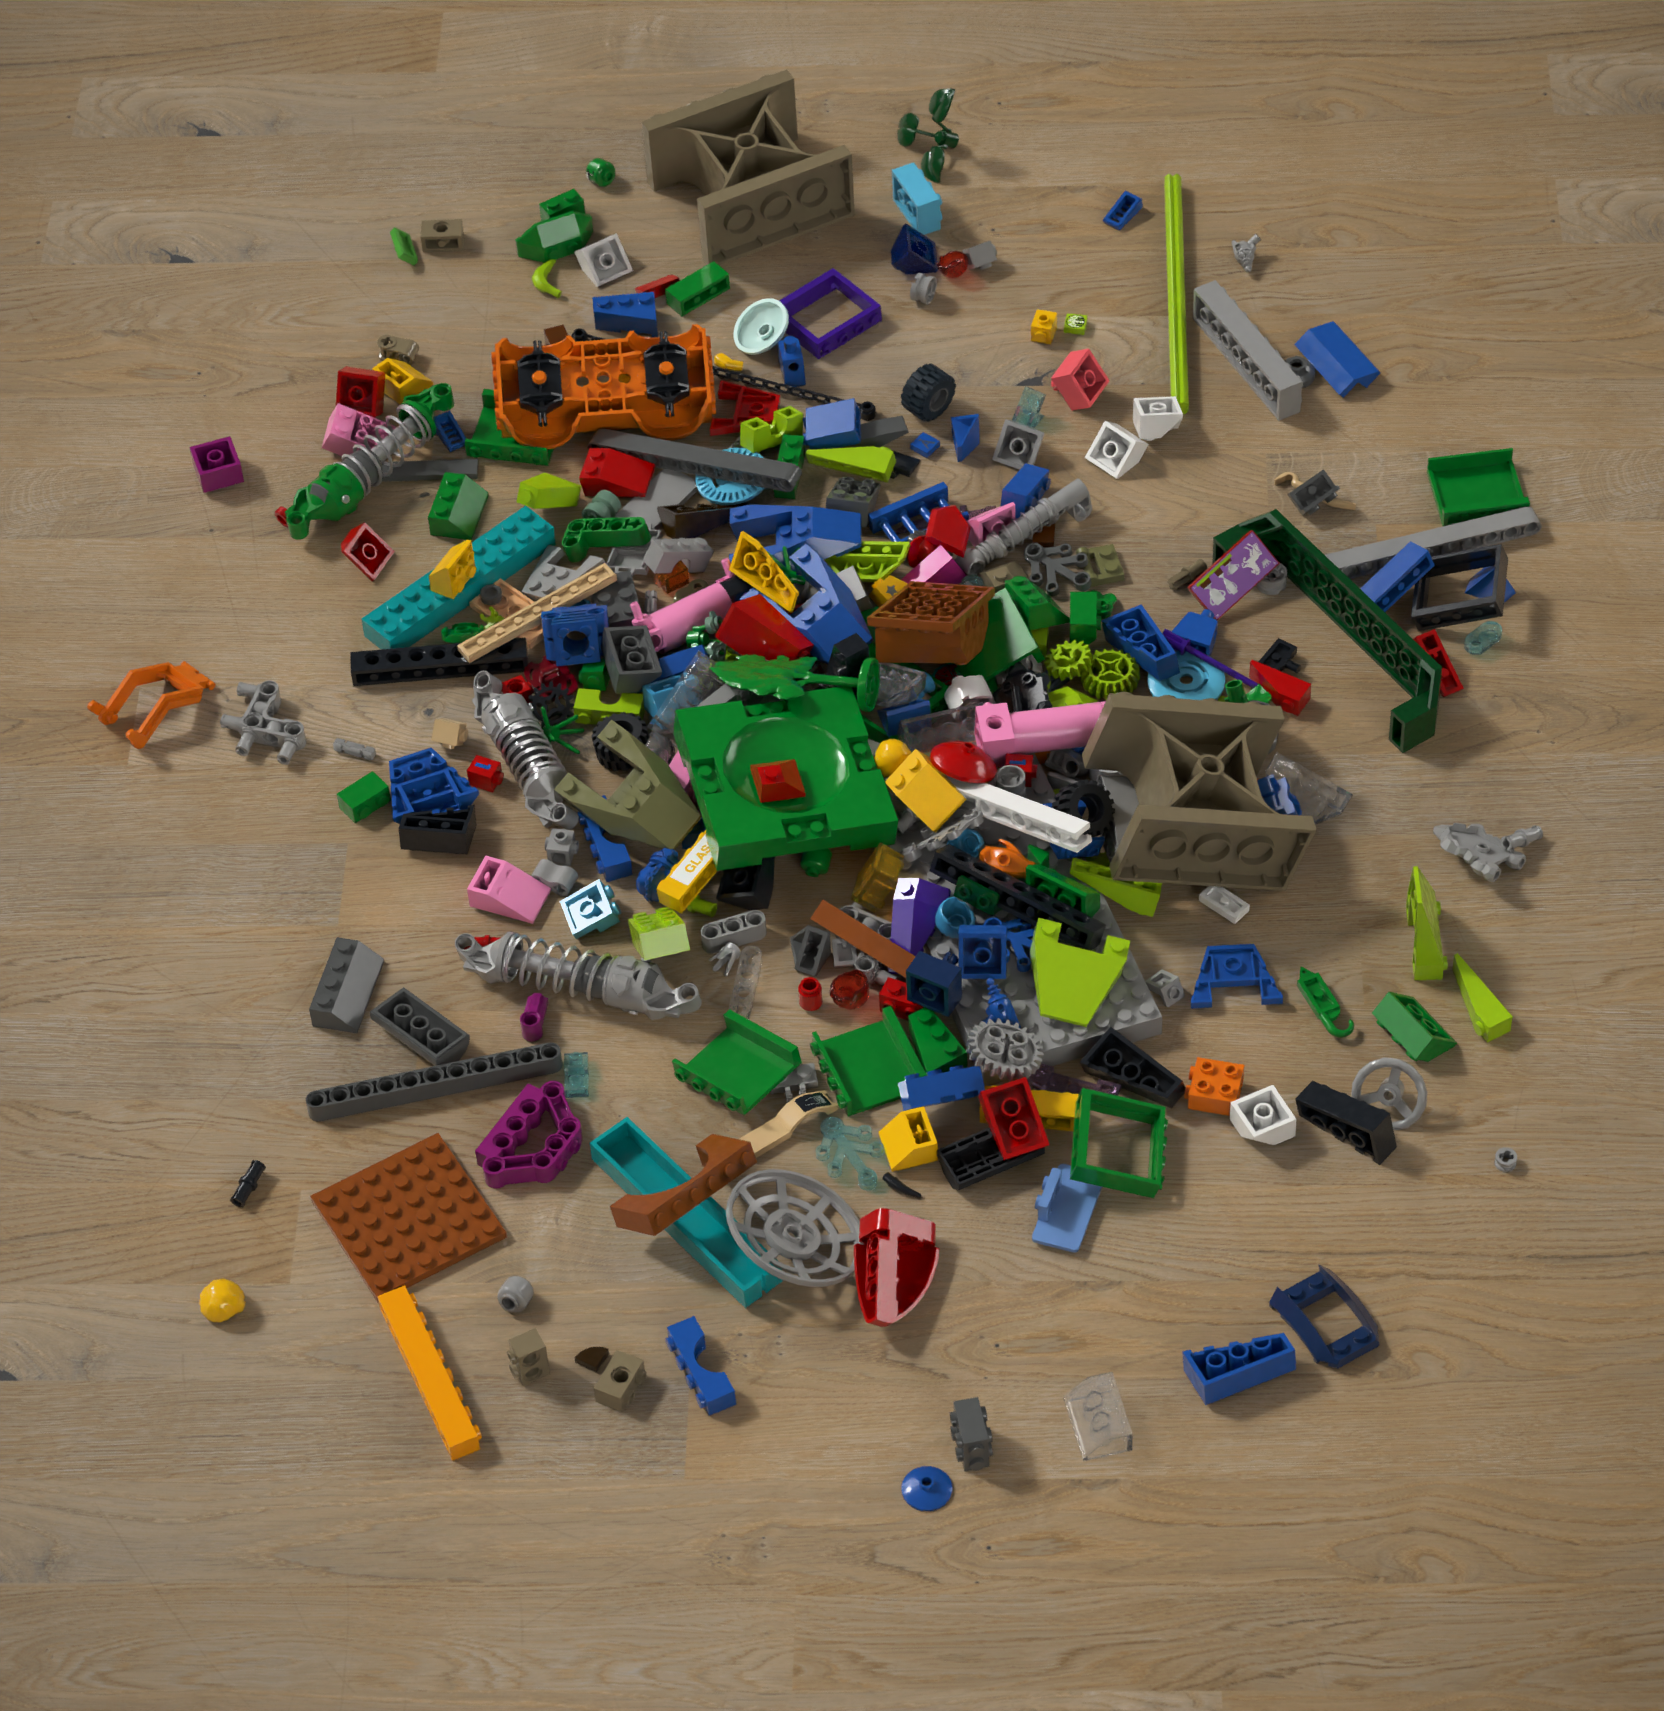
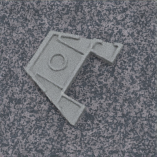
M548 545L521 592L531 600L537 601L604 563L606 564L603 558L590 555L577 570L556 566L565 553L560 547Z

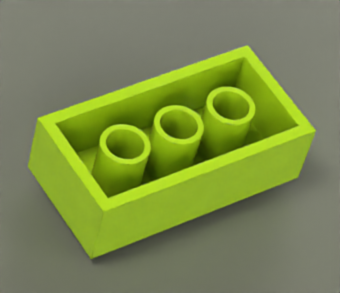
M669 907L656 909V913L647 915L646 912L634 914L633 918L628 919L633 946L644 961L690 950L685 923L673 909L669 910Z

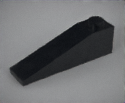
M775 856L762 858V864L733 868L729 872H724L716 899L746 910L768 909L774 887Z

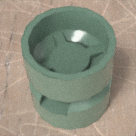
M601 490L592 499V503H589L583 509L582 518H613L620 511L621 502L610 491Z

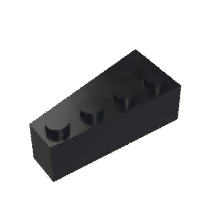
M1311 1081L1295 1098L1299 1116L1323 1131L1327 1128L1330 1129L1336 1139L1341 1142L1345 1140L1351 1142L1356 1146L1355 1150L1362 1155L1365 1152L1374 1157L1373 1161L1378 1165H1381L1397 1148L1391 1116L1384 1109L1376 1108L1365 1101L1357 1100L1346 1093L1338 1092L1327 1085L1319 1084L1315 1081Z

